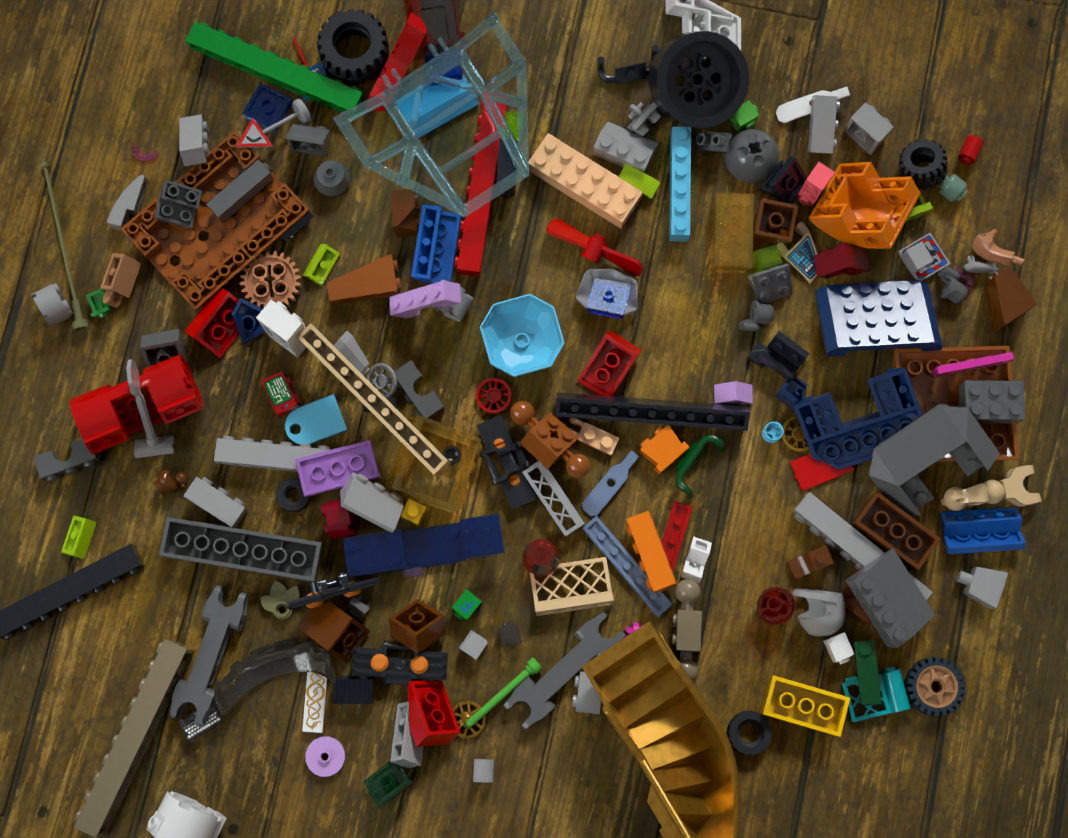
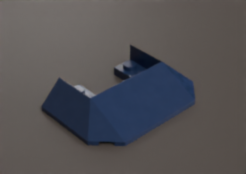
M906 367L887 369V373L868 379V384L879 410L878 412L842 423L831 392L816 397L812 394L796 403V405H793L813 458L820 462L823 461L838 470L871 460L873 458V448L921 417L923 413Z

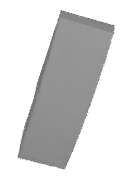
M140 175L116 201L106 222L111 228L121 230L129 222L131 214L137 215L140 212L149 184L145 175Z

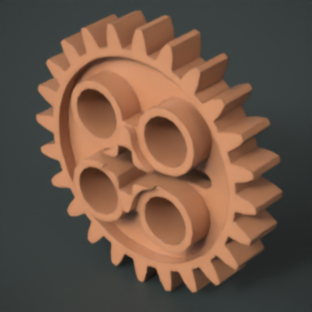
M267 251L264 257L260 254L259 259L255 258L253 263L248 264L249 268L243 269L246 275H240V278L244 280L240 283V286L246 287L241 290L243 294H247L245 299L247 301L251 300L250 303L257 304L260 308L265 307L270 300L275 303L279 301L289 307V300L296 301L293 295L300 294L296 288L302 287L298 282L302 280V277L298 275L300 270L299 268L295 269L297 264L295 262L291 263V257L285 259L284 253L279 257L276 251H274L273 255H270L269 251ZM268 266H271V276L274 279L272 281L274 297H271V287L268 283L270 282ZM278 268H284L282 274H275ZM259 270H264L265 274L263 276H256ZM285 286L284 292H277L278 287ZM261 288L267 289L264 295H258V291Z

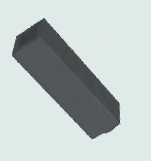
M257 160L211 199L207 206L224 223L274 180L271 175L273 171L266 163L262 164Z

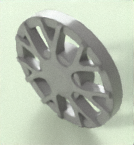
M384 363L375 364L369 369L367 380L372 385L375 384L379 392L383 389L384 397H391L396 391L397 379L393 369ZM379 366L381 368V374L379 373V370L377 368Z

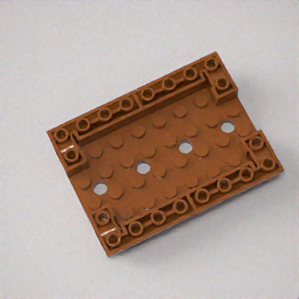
M235 130L209 152L207 163L194 165L175 181V183L202 190L199 207L196 210L191 229L154 219L159 196L121 228L133 244L195 310L201 307L310 211L285 183L283 184L271 173L274 180L266 186L263 192H259L241 207L235 216L230 217L224 223L215 216L207 206V203L240 175V166L247 170L257 160L264 164L252 148H236L241 137ZM202 233L209 234V239L207 241L200 240V235ZM176 257L181 259L178 266L171 265L172 259Z

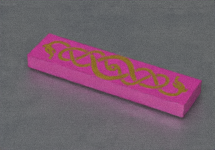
M1009 352L937 366L932 373L935 378L1008 364L1014 360L1013 353Z

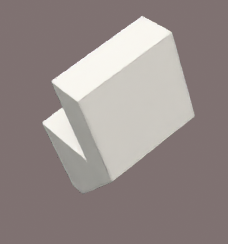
M693 537L683 566L682 578L700 583L704 566L710 553L711 542Z

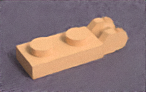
M576 418L569 419L571 424L582 428L580 433L570 429L579 438L577 441L609 456L612 455L619 441L618 437L586 422L583 423Z

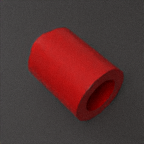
M968 135L958 154L960 162L964 165L975 164L984 141L977 136Z

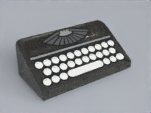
M215 705L204 727L195 725L197 710L178 721L189 743L224 722L217 705Z

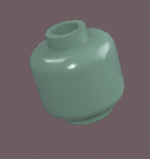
M956 174L950 177L946 175L939 188V193L949 202L960 201L968 191L966 190V182Z

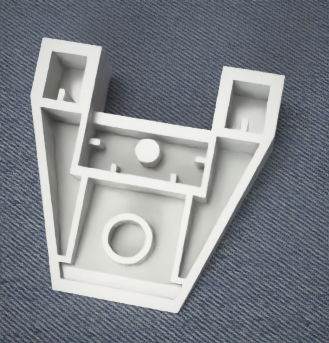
M666 0V14L682 17V33L694 31L719 33L733 41L741 50V18L709 0ZM706 57L702 58L701 64L706 63ZM687 58L683 61L684 68L690 65V61Z

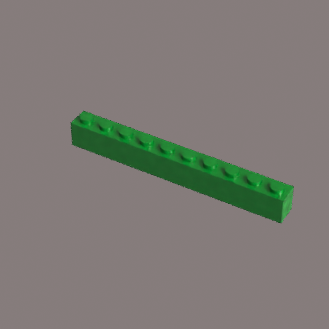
M194 22L185 40L188 47L192 50L354 119L364 101L363 93L357 87L352 86L350 88L338 79H329L324 73H315L305 65H296L292 60L288 58L282 59L272 51H263L259 46L255 44L249 45L239 37L233 38L222 30L216 31L206 23Z

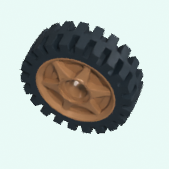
M939 657L925 658L916 662L908 670L909 673L905 677L906 683H904L909 703L920 713L929 716H945L954 712L955 709L960 707V703L964 700L963 696L966 695V682L963 680V674L960 673L961 670L954 663ZM934 681L939 685L937 692L931 689V684Z

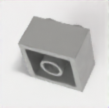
M865 102L850 118L843 131L867 153L872 155L886 140L894 127L887 118L882 117L877 112L874 106L868 105Z

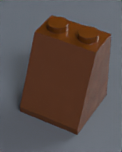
M1011 267L1006 270L1001 268L987 279L988 283L984 286L994 333L1037 305Z
M328 599L324 600L322 605L311 608L298 626L300 630L323 648L346 663L353 656V647L359 648L370 633L368 628Z

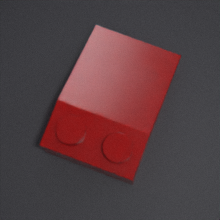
M610 330L605 334L577 381L598 395L613 396L643 350Z
M410 681L408 683L410 730L416 747L449 744L461 732L443 681Z

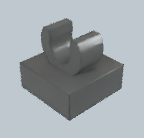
M362 595L358 598L353 597L345 610L360 623L367 615L371 602H368L366 605L360 602L363 598Z

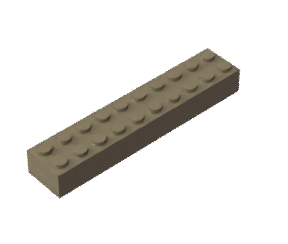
M165 639L164 642L159 644L156 650L158 655L155 661L152 660L147 669L149 673L138 687L140 692L137 698L134 697L129 706L131 710L120 724L122 729L119 735L116 734L112 740L111 746L113 747L111 752L105 755L102 761L104 766L101 772H98L94 777L93 783L95 785L92 791H88L84 798L85 805L82 810L78 811L74 819L76 822L74 828L95 838L107 834L172 699L178 681L181 680L195 650L174 640Z

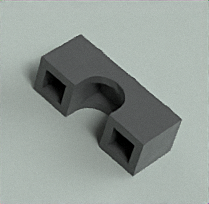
M411 360L394 372L397 379L396 387L398 390L402 388L406 393L403 397L409 405L413 403L416 407L414 412L420 420L424 419L427 423L445 410L444 405L434 391L425 396L418 395L415 392L416 384L423 380V377Z
M83 439L70 443L72 455L67 461L61 462L58 454L52 450L33 457L40 479L48 482L56 481L59 479V476L64 474H75L78 472L77 469L83 467L91 468L101 459L98 453L93 455L90 453Z

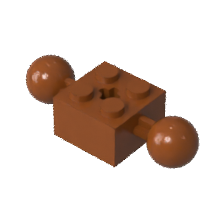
M518 401L514 403L510 409L512 421L518 425H528L531 428L520 444L547 470L562 458L566 462V471L571 477L580 479L589 473L591 467L589 459L582 454H572L569 451L579 438L552 412L539 422L534 417L535 411L529 402Z

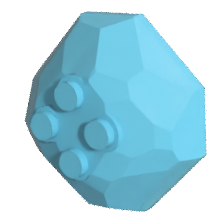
M532 294L493 304L480 326L490 364L513 377L552 367L565 344L554 306Z

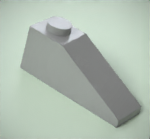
M409 701L397 705L390 762L407 768L420 766L422 764L424 746L416 747L410 730Z

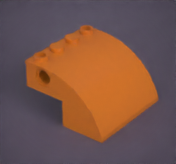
M871 162L843 163L838 165L809 219L826 234L847 244L863 248L890 249L894 245L921 192L918 190L912 177L880 178Z

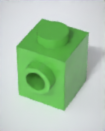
M747 101L741 105L729 120L739 133L745 128L751 129L757 124L759 110L756 105H752L750 101Z

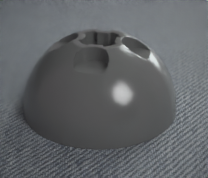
M747 129L734 135L729 142V153L724 152V160L729 172L738 180L746 183H758L766 180L779 163V149L776 142L769 134L758 129Z

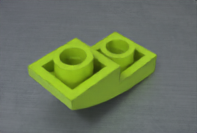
M627 164L624 165L618 176L642 191V195L648 199H652L660 184L656 179Z

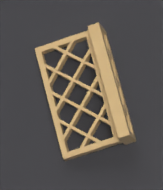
M606 557L558 564L554 570L546 574L547 577L542 584L535 580L534 573L532 572L533 568H529L536 616L610 606L614 603ZM603 563L604 570L600 575L591 570L594 564ZM547 565L548 571L552 570L551 565ZM577 566H581L586 570L581 578L572 573L573 569ZM556 569H562L567 573L561 581L552 575ZM588 572L597 578L592 586L583 581ZM569 575L578 581L572 589L564 584ZM549 578L558 583L553 592L544 586ZM599 580L606 584V592H598L594 589ZM580 583L589 588L585 595H579L575 592ZM560 586L570 591L565 598H560L555 594ZM541 589L551 594L545 601H538L537 594Z

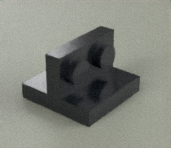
M789 156L786 161H780L775 170L760 187V190L764 194L777 198L778 202L791 204L799 194L807 177L797 159Z
M778 331L758 359L789 381L810 353Z

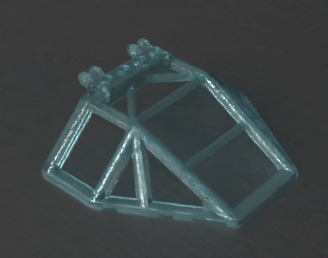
M495 11L450 48L440 37L438 41L445 50L444 52L438 54L437 49L431 43L428 47L435 58L403 79L396 69L393 68L391 70L392 75L398 81L397 83L392 85L389 78L384 74L381 77L388 89L333 117L365 168L463 217H467L529 177L526 61ZM492 29L513 63L485 84L465 50ZM461 65L471 83L444 76ZM514 76H517V95L498 90ZM439 83L472 91L416 128L424 89L431 84ZM415 96L410 123H408L398 106ZM480 96L497 131L439 168L418 139V136ZM496 102L517 108L518 144ZM384 105L404 138L371 155L350 122ZM501 137L517 170L464 204L444 174ZM404 151L399 173L381 164ZM415 154L444 195L410 178Z

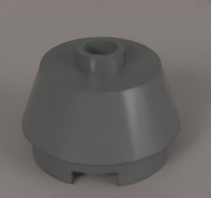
M325 161L316 169L313 180L316 189L320 193L336 197L343 194L349 187L351 175L343 163Z

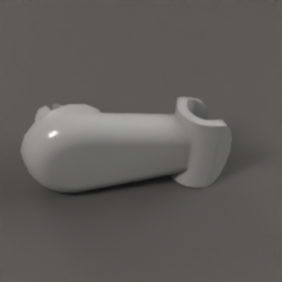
M972 255L967 257L968 264L963 266L964 270L968 273L990 272L993 274L999 270L996 267L999 264L998 262L993 264L975 262V258Z

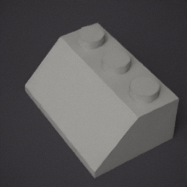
M607 122L593 147V155L622 168L627 164L645 173L658 143L611 122Z
M353 472L340 491L341 507L391 533L394 532L404 507L403 499L398 493L389 492L381 484H374L368 481L364 475H357Z

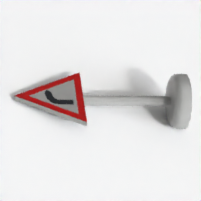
M300 99L294 100L292 106L295 113L264 130H261L254 118H252L236 148L273 147L265 134L296 117L304 124L310 123L311 116L307 107Z

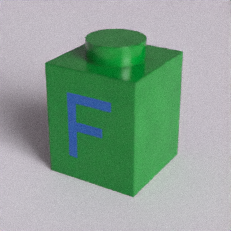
M466 589L453 605L452 609L455 610L453 614L461 621L464 618L468 621L482 604V601Z

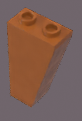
M390 254L327 282L331 305L398 295V289H401L400 278H396L395 271H399L397 260H393V256Z

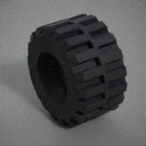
M917 139L915 143L910 142L908 147L905 146L902 149L903 152H900L899 155L900 176L912 177L918 190L920 188L927 190L929 187L933 189L936 184L940 185L942 180H945L946 173H948L946 150L944 147L942 148V144H936L935 140L928 141V139H923V141ZM920 162H929V163H932L931 165H929V166H927V167H917V166H915L916 164H918V163H920Z

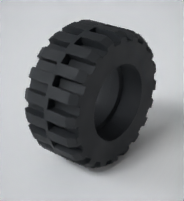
M353 8L347 9L348 12L341 10L337 12L338 15L328 17V23L324 22L322 24V31L320 30L317 35L318 53L323 67L329 72L330 76L333 78L337 76V79L342 82L347 80L348 84H354V81L362 84L365 79L370 81L374 79V74L379 75L382 72V67L385 66L389 57L387 34L378 18L374 19L373 14L369 12L365 14L364 10L358 9L357 12L353 11ZM350 35L363 36L371 43L364 55L354 59L340 56L336 48L342 39Z

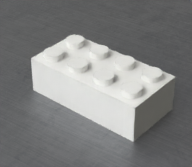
M270 300L256 319L268 336L299 358L307 348L297 338L306 328L305 324L297 314L293 313L291 315L287 307L281 302L275 303Z

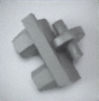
M641 102L638 106L630 105L631 113L628 117L631 120L635 116L636 118L627 126L629 131H635L638 135L644 136L649 128L643 122L646 119L652 124L657 122L661 115L656 110L658 106L654 102L652 104L648 103L642 111L641 109L644 105Z

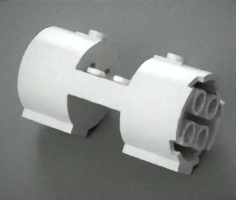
M167 791L158 810L150 818L146 830L154 838H217L227 818L210 807L206 809L204 805L192 798Z

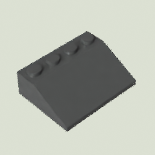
M893 548L845 580L887 647H899L912 638L935 615Z

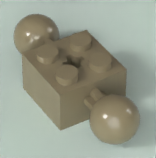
M685 579L678 583L675 590L677 599L682 602V609L678 610L677 614H673V627H677L676 634L672 635V647H676V651L680 652V660L678 661L691 680L694 681L698 675V668L692 661V652L699 653L701 651L702 611H693V606L699 599L701 590L697 582Z

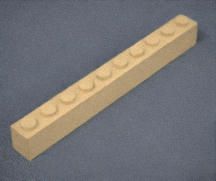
M310 323L297 336L433 475L437 477L450 464L316 327Z

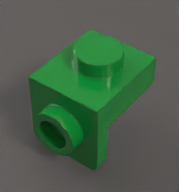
M102 289L85 295L93 311L91 316H99V319L109 315V310L113 309L112 306L103 302L106 291Z

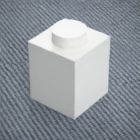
M845 632L823 641L833 663L838 661L840 664L846 663L851 660L850 656L854 655Z

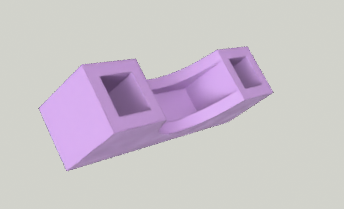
M443 280L391 296L390 315L411 318L420 315V309L449 307L461 303L460 284Z

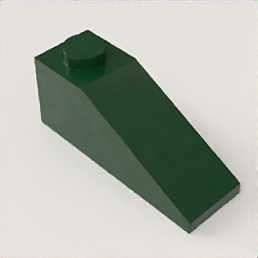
M874 640L854 642L861 706L880 705L882 702Z

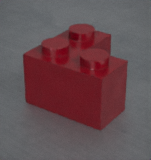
M841 243L836 245L834 249H823L819 254L814 255L818 278L830 279L842 274L855 276L870 271L866 249L854 245L849 246L847 243Z

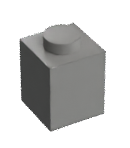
M923 242L907 249L902 254L903 259L913 274L926 272L930 269L929 265L934 261Z

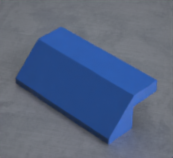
M422 205L411 278L427 284H434L442 279L451 282L461 214L444 212L440 206Z
M1017 507L940 512L942 539L948 554L1023 550L1026 548V542L1020 531L1022 517Z

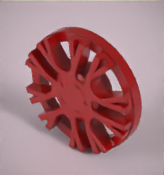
M499 378L484 380L476 390V401L479 407L487 413H500L511 402L512 394L510 387ZM492 381H495V388H492ZM499 382L504 385L500 390L497 389ZM487 383L490 389L485 390L483 388V385ZM508 390L507 393L501 395V392ZM479 392H485L486 395L479 394ZM508 397L507 403L502 401L501 398ZM486 398L487 400L481 404L479 399ZM499 401L504 405L502 408L498 404ZM488 402L491 403L488 408H485ZM493 404L497 405V410H491Z

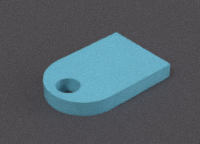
M334 394L293 410L285 422V430L288 437L298 445H312L348 431ZM294 425L301 427V431L297 435L291 433V427Z

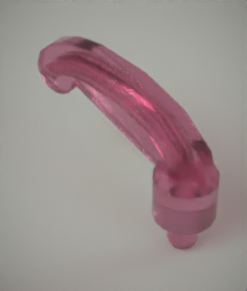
M135 142L132 143V154L138 160L151 161L159 156L158 151H154L153 154L140 152L139 146H136Z
M954 269L959 273L960 278L966 281L965 287L970 292L973 287V277L964 270Z

